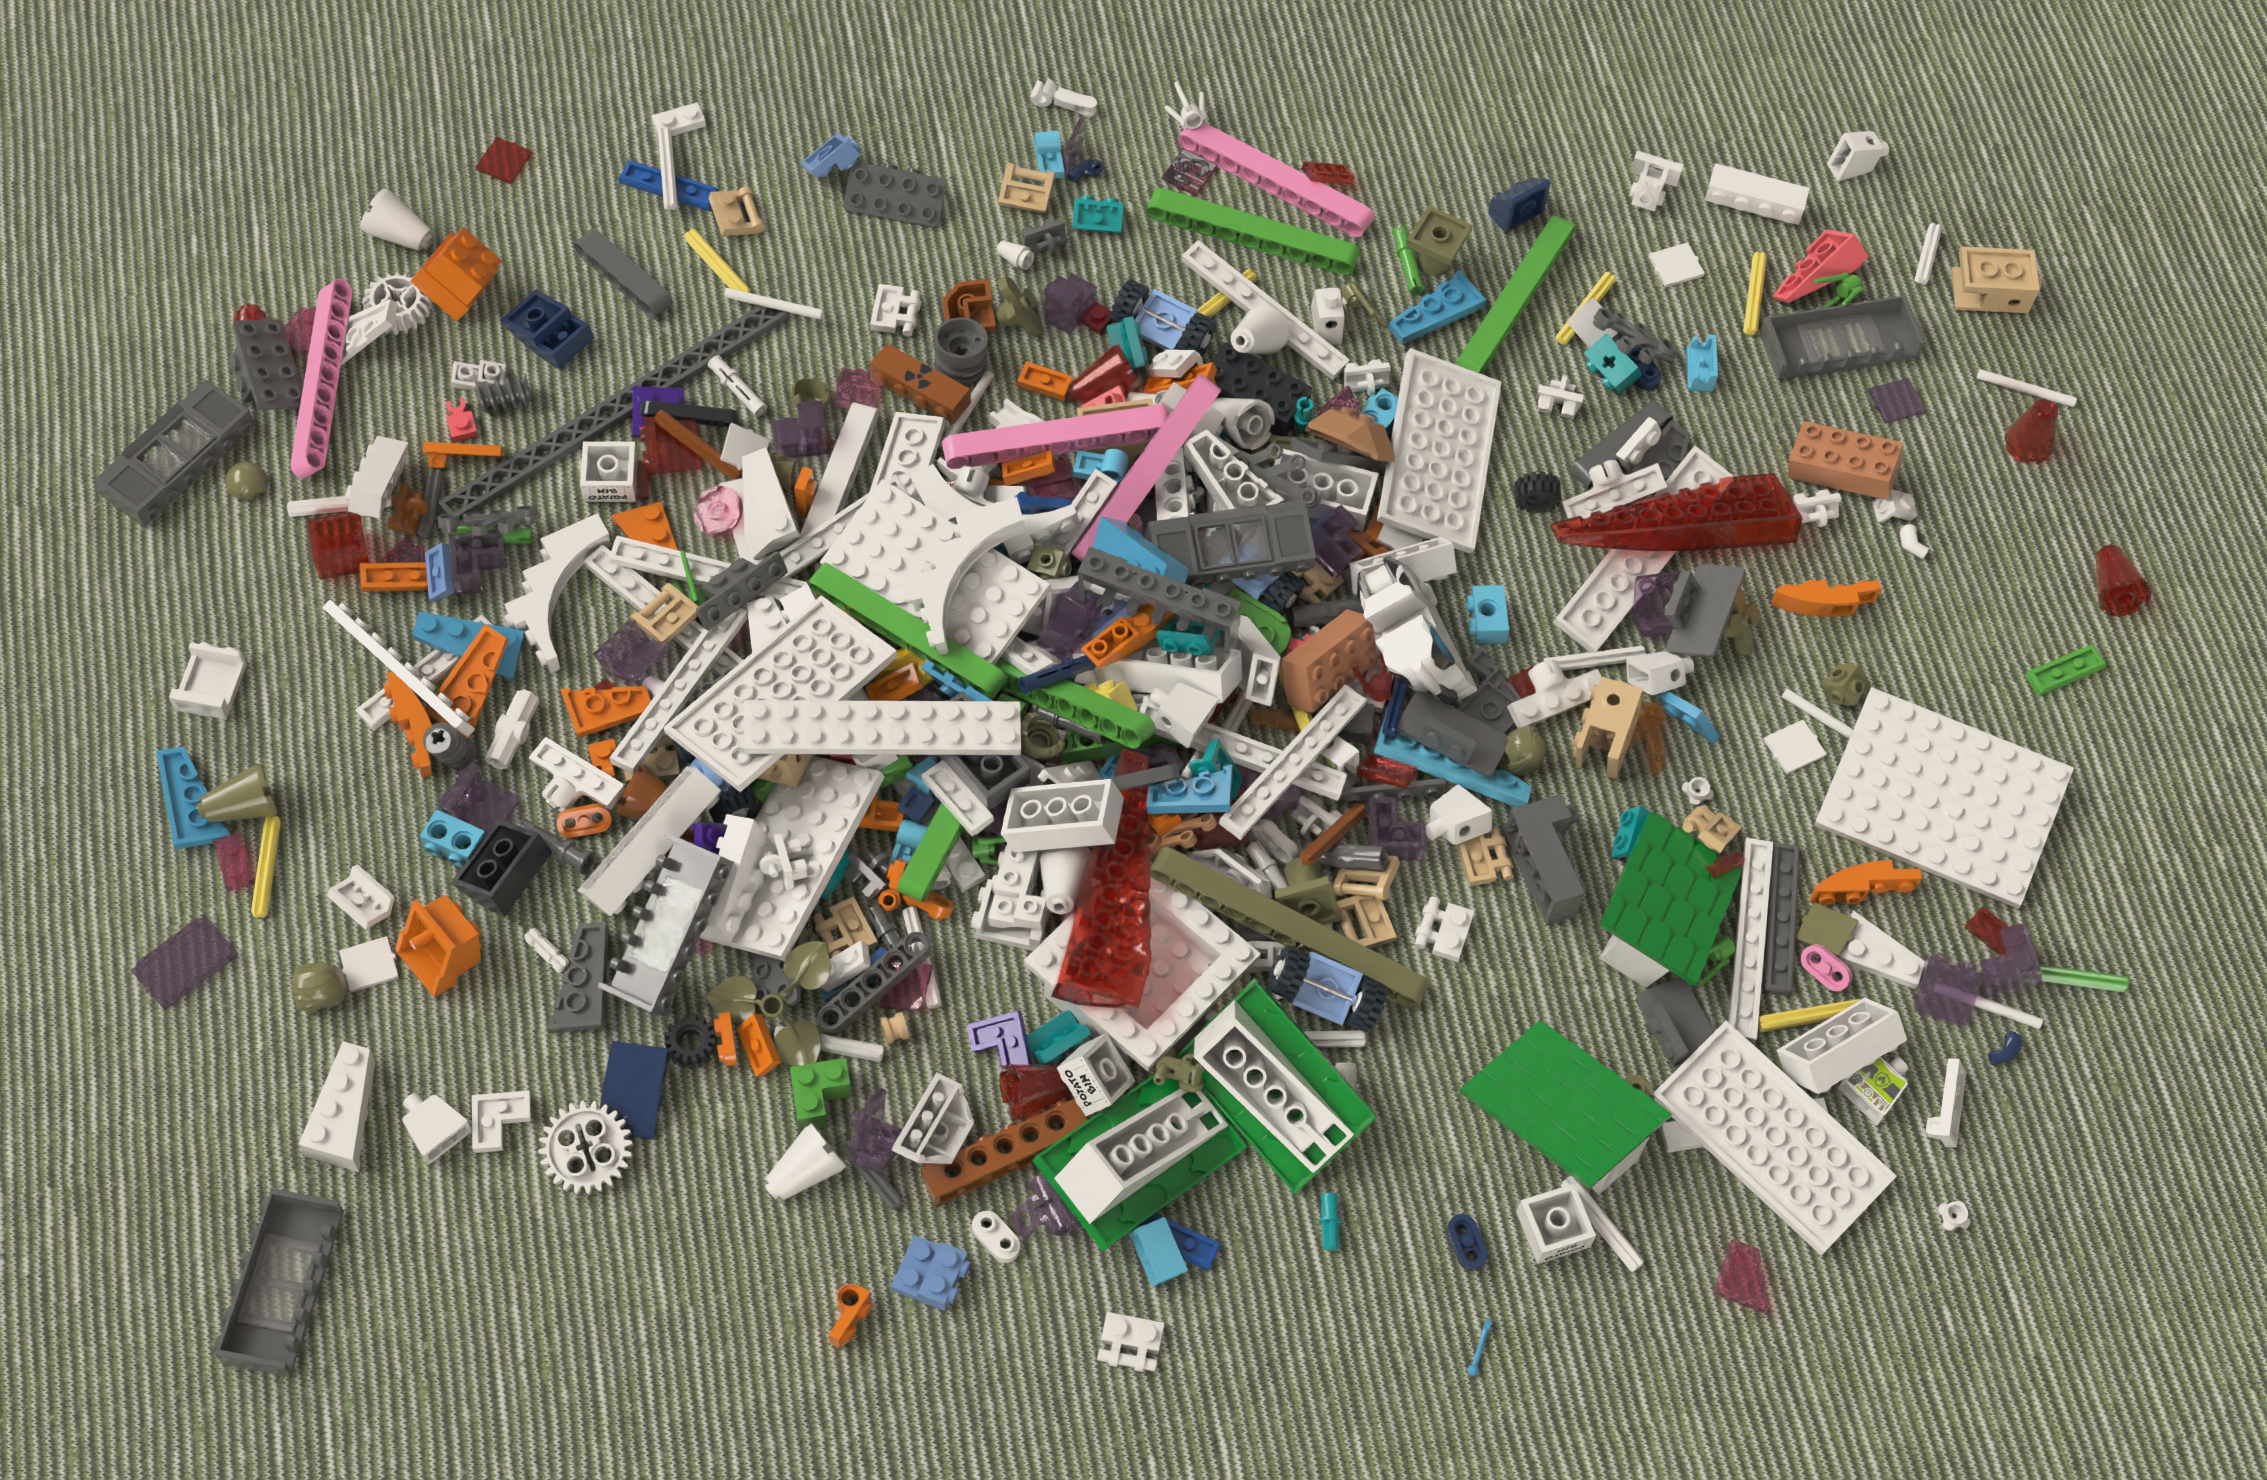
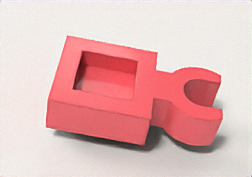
M463 397L460 398L461 405L457 408L452 407L450 401L446 402L448 413L451 415L446 418L453 443L478 437L472 412L467 411V405Z

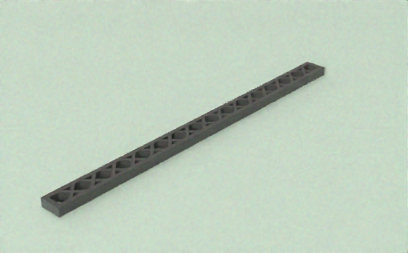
M759 305L438 502L439 507L445 514H458L459 520H462L463 514L474 513L583 446V442L593 440L632 416V404H622V401L626 398L632 399L633 386L645 387L650 385L659 388H677L708 369V362L714 356L719 355L723 360L788 320L790 312L778 310L779 314L769 316L766 313L773 308ZM750 322L759 323V326L755 329L746 328V325ZM729 335H738V339L735 341L725 340ZM709 347L718 348V351L714 354L705 353V350ZM688 360L697 361V364L693 367L684 366ZM667 373H677L673 379L664 378V375ZM605 411L614 412L610 418L601 417V413ZM583 424L593 425L592 429L588 431L580 430V426ZM562 437L571 438V442L567 444L558 443ZM541 450L550 451V454L546 457L537 456V453ZM520 463L529 464L525 470H516V465ZM498 476L507 477V480L502 484L494 483L495 478ZM477 489L485 490V494L481 497L472 496L473 492ZM454 503L463 504V508L453 513L449 506Z

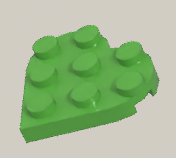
M1233 587L1228 597L1242 602L1241 615L1248 617L1273 649L1282 657L1288 650L1292 631L1286 619L1275 610Z

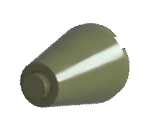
M261 763L251 766L200 796L201 802L196 804L201 819L207 818L209 823L269 817L278 814Z

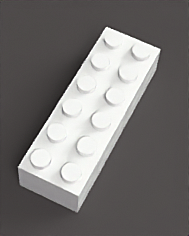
M1093 632L1072 654L1073 659L1085 655L1081 648L1093 639L1091 636ZM1153 639L1139 650L1115 663L1102 668L1096 666L1095 670L1077 675L1075 683L1087 685L1095 682L1096 685H1099L1109 680H1113V682L1125 681L1128 688L1136 693H1152L1155 687H1158L1170 694L1177 683H1183L1218 698V704L1223 703L1243 679L1241 650L1231 649L1228 655L1224 653V648L1215 647L1212 656H1195L1180 652L1170 653L1161 650L1158 639Z
M687 766L577 891L601 912L609 916L613 913L617 915L626 906L627 901L625 899L630 893H637L646 882L644 877L650 871L654 873L660 867L656 865L658 855H665L668 850L671 851L674 842L664 838L666 832L681 838V835L687 829L691 831L694 828L693 824L699 823L701 820L699 815L705 808L711 809L719 800L717 794L721 790L697 768Z

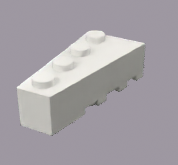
M1207 429L1185 441L1184 455L1221 510L1284 503V499L1278 493L1275 494L1268 488V484L1261 478H1257L1246 464L1236 459L1231 454V451ZM1261 521L1236 524L1234 529L1243 534L1261 524Z
M772 595L747 603L752 653L786 625Z

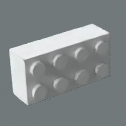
M1283 449L1282 457L1275 460L1274 466L1288 461L1294 454L1303 456L1306 460V465L1302 470H1292L1279 475V477L1302 488L1314 487L1321 493V502L1318 506L1314 508L1306 507L1308 517L1313 519L1319 518L1325 522L1363 531L1376 490L1379 473L1343 464L1320 462L1305 454ZM1296 458L1293 461L1295 467L1301 465L1300 458ZM1274 486L1276 494L1278 493L1284 499V503L1299 501L1298 497ZM1308 492L1305 494V500L1311 501L1313 494Z
M1112 779L1011 788L1001 835L1013 852L1115 844L1124 797Z
M1863 998L1777 1050L1784 1073L1793 1082L1819 1094L1828 1091L1831 1086L1842 1079L1851 1077L1854 1072L1862 1067L1874 1063L1877 1058L1885 1053L1894 1051L1900 1044L1907 1041V1037L1898 1011Z

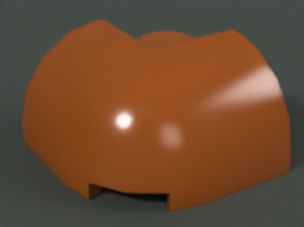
M989 279L956 283L955 287L943 297L945 322L953 318H968L980 323L986 332L996 331Z

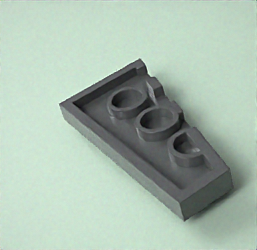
M606 922L578 924L569 954L570 961L567 971L563 973L561 980L563 984L559 997L556 996L553 1008L555 1010L552 1020H549L546 1028L549 1033L604 1029L606 991L599 988L598 984L599 982L606 983L609 926Z

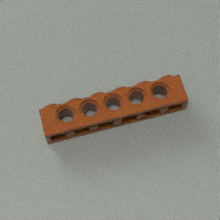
M1075 1098L1070 1101L1067 1099L1061 1100L1046 1112L1037 1111L1031 1114L1026 1121L1019 1124H1008L1001 1132L995 1135L987 1134L977 1139L973 1145L968 1147L961 1146L952 1164L925 1163L924 1167L921 1168V1179L935 1207H938L1034 1163L1032 1160L1038 1154L1085 1123L1087 1118L1082 1109L1077 1105ZM1052 1123H1060L1063 1125V1128L1056 1131L1052 1130L1049 1126ZM1032 1134L1038 1139L1034 1142H1027L1023 1138L1026 1135ZM1002 1146H1008L1012 1151L1008 1154H1002L998 1149ZM975 1158H983L986 1160V1163L977 1166L972 1161ZM955 1169L960 1172V1175L951 1178L946 1175V1172Z

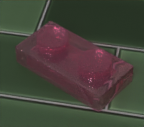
M241 833L213 840L227 891L230 892L255 884Z

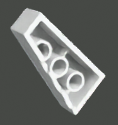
M726 815L724 824L727 825L724 838L719 837L716 848L720 849L718 855L734 861V864L720 893L719 900L711 910L707 927L701 934L703 937L731 942L740 927V922L747 908L751 905L758 886L763 880L764 873L760 870L759 862L765 857L766 852L770 851L775 854L776 847L754 819Z
M342 1042L298 1144L305 1157L359 1172V1159L364 1141V1126L368 1115V1100L371 1095L375 1060L370 1049Z

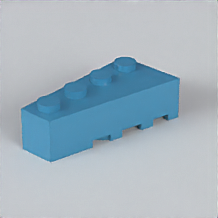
M1101 516L1093 548L1123 558L1129 564L1185 584L1189 570L1186 566L1168 553L1158 549L1159 547L1156 544L1143 538L1141 533L1128 527L1126 522Z

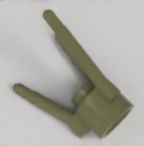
M1358 282L1348 283L1342 288V305L1348 332H1352L1349 306L1358 308L1363 305L1371 316H1375L1383 327H1387V323L1369 301Z

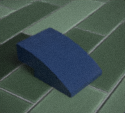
M534 290L500 320L525 346L558 369L563 367L594 339L588 323L573 316L569 307L538 290Z
M612 1041L600 1109L606 1104L609 1107L608 1115L616 1110L618 1117L615 1121L625 1120L626 1124L621 1130L629 1129L631 1131L629 1137L654 1140L666 1088L665 1079L670 1061L668 1048ZM598 1123L597 1131L602 1132V1124Z

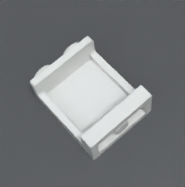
M190 643L191 658L179 689L172 688L169 699L176 711L227 720L247 666L242 653L235 648L227 647L223 649L208 643Z
M988 879L986 888L981 887L978 903H981L980 911H975L972 918L971 927L975 928V938L1034 951L1043 941L1050 910H1044L1042 930L1024 927L999 928L990 926L988 916L995 893L991 890L992 880ZM1042 890L1041 895L1037 897L1045 898L1044 890Z

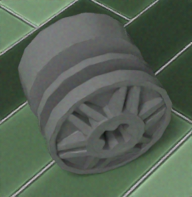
M961 317L949 319L942 323L936 330L935 370L962 385H970L980 380L987 367L988 336L985 328L972 319Z

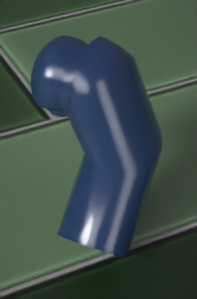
M1083 160L1067 173V177L1071 182L1075 183L1082 176H1098L1104 169L1103 163L1099 160Z
M2014 1031L2007 1032L2004 1035L2006 1039H2004L2003 1049L1988 1053V1060L1992 1066L2017 1058L2023 1045L2020 1034Z

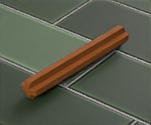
M660 410L654 417L655 423L732 481L736 480L742 473V470H738L737 467L720 460L722 455L720 452L664 410Z
M1354 804L1303 850L1299 856L1302 859L1301 863L1303 865H1313L1359 823L1368 813L1365 809V804Z

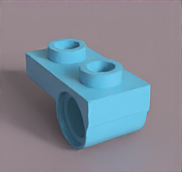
M1059 130L1034 133L1038 170L1046 173L1048 171L1056 172L1055 179L1064 178Z
M1109 449L1104 455L1078 450L1073 477L1088 480L1094 470L1097 469L1119 485L1127 474L1129 459L1125 452L1118 449Z
M906 819L903 820L897 833L896 845L888 866L890 867L891 863L895 864V860L898 859L910 861L928 827Z

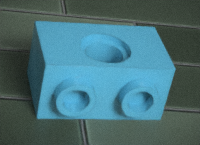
M1504 585L1473 586L1471 595L1466 597L1467 612H1471L1472 619H1469V633L1474 634L1475 644L1506 643L1509 624ZM1482 613H1487L1491 616H1485Z

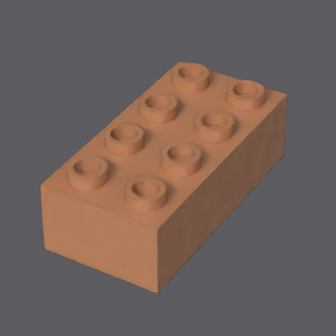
M1803 421L1789 458V478L1889 500L1903 461L1904 442Z
M1348 609L1281 659L1288 705L1313 713L1335 696L1345 684L1349 685L1378 662L1374 628L1365 619L1364 614Z

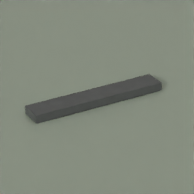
M1773 842L1763 993L1789 997L1793 991L1800 846Z

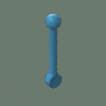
M876 978L871 979L868 983H874ZM849 984L829 992L822 990L820 993L821 999L829 1001L833 995L840 993Z
M1487 1318L1472 1365L1467 1369L1468 1374L1471 1376H1476L1479 1373L1477 1366L1492 1320Z

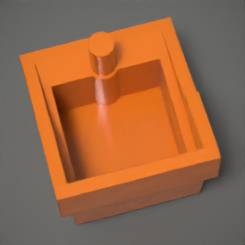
M463 227L456 235L452 231L410 282L455 321H458L470 309L492 278L497 274L498 271L496 269L502 260Z
M447 895L438 898L424 907L416 899L412 902L405 928L400 931L395 951L433 998H436L456 985L457 977L481 961L480 949L482 945L479 941L481 932L474 921L471 920L469 922L464 917V911L457 901L452 902Z

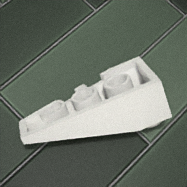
M765 447L743 456L744 536L753 558L756 559L793 544L802 537L767 448Z

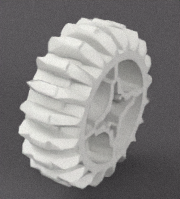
M398 271L394 276L387 272L386 278L378 276L377 283L370 282V289H365V297L362 300L363 311L389 299L398 304L396 320L393 326L385 331L386 334L390 331H393L396 335H398L399 331H404L407 334L409 328L417 330V323L424 324V317H429V309H432L431 299L410 282L413 277L408 272L403 276Z

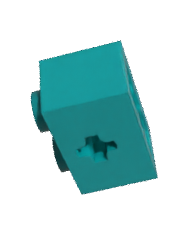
M1607 333L1584 352L1588 359L1585 364L1594 374L1599 372L1604 377L1601 381L1610 391L1615 389L1619 394H1622L1643 375L1638 366L1617 348V344ZM1610 363H1612V364L1615 365V366H1614L1613 368H1611V367H1609V366H1607V365H1609Z

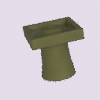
M1428 205L1408 237L1406 246L1420 252L1417 264L1422 272L1431 276H1440L1450 269L1453 260L1471 233L1473 225Z
M1300 857L1288 862L1284 868V876L1289 887L1274 890L1277 902L1322 925L1343 920L1341 909L1328 876L1321 877L1322 867L1317 860L1311 866L1303 865Z

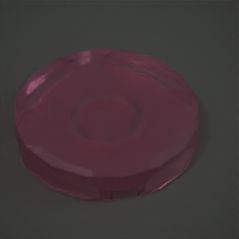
M714 486L700 495L697 500V508H694L693 512L694 521L700 530L710 536H722L731 532L738 525L743 514V502L738 493L733 489Z

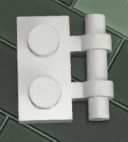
M879 284L870 330L895 333L896 327L899 325L904 327L903 335L912 336L913 329L916 328L918 322L916 314L921 307V293L913 290L910 296H904L903 287ZM900 308H907V314H899Z
M1430 897L1428 905H1425L1422 911L1424 917L1421 926H1418L1415 932L1416 941L1414 946L1424 949L1427 942L1435 944L1432 951L1433 955L1458 962L1474 911L1448 903L1444 912L1438 908L1440 899ZM1434 921L1442 923L1439 933L1431 930Z
M1107 1312L1101 1343L1112 1345L1111 1351L1099 1349L1097 1360L1108 1362V1366L1117 1367V1364L1134 1367V1371L1143 1372L1144 1369L1155 1372L1157 1360L1146 1358L1147 1352L1159 1353L1164 1323ZM1123 1347L1138 1350L1137 1356L1120 1353V1349Z

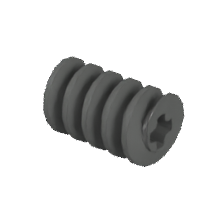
M526 374L523 382H521L517 375L514 376L512 384L507 377H504L503 385H500L499 381L494 379L493 387H490L489 383L484 381L483 389H480L477 382H475L478 402L485 414L489 412V406H492L494 411L498 412L500 404H502L505 410H508L510 402H512L515 408H519L520 400H522L526 407L529 406L531 395Z
M445 722L436 723L430 726L423 736L424 748L451 767V769L457 771L464 770L474 763L476 758L474 743L452 725Z

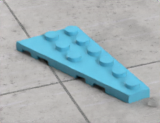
M1388 702L1374 753L1405 764L1410 768L1431 774L1436 778H1445L1449 782L1459 784L1463 788L1499 800L1512 807L1528 804L1532 786L1506 770L1498 771L1495 769L1492 776L1485 777L1397 731L1394 737L1385 736L1382 730L1389 706Z

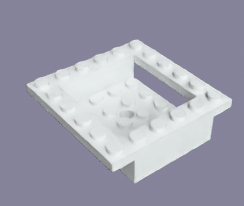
M1136 851L1024 960V965L1044 982V996L1062 1012L1070 1010L1077 1023L1087 1025L1092 1033L1090 1034L1092 1038L1095 1039L1107 1033L1126 1066L1134 1059L1145 1070L1149 1071L1158 1062L1159 1058L1164 1056L1260 959L1261 953L1200 902L1153 879L1149 874L1153 863L1147 858L1141 857L1139 852ZM1138 891V900L1071 965L1066 961ZM1143 967L1148 970L1149 974L1145 978H1138L1133 972L1136 968Z

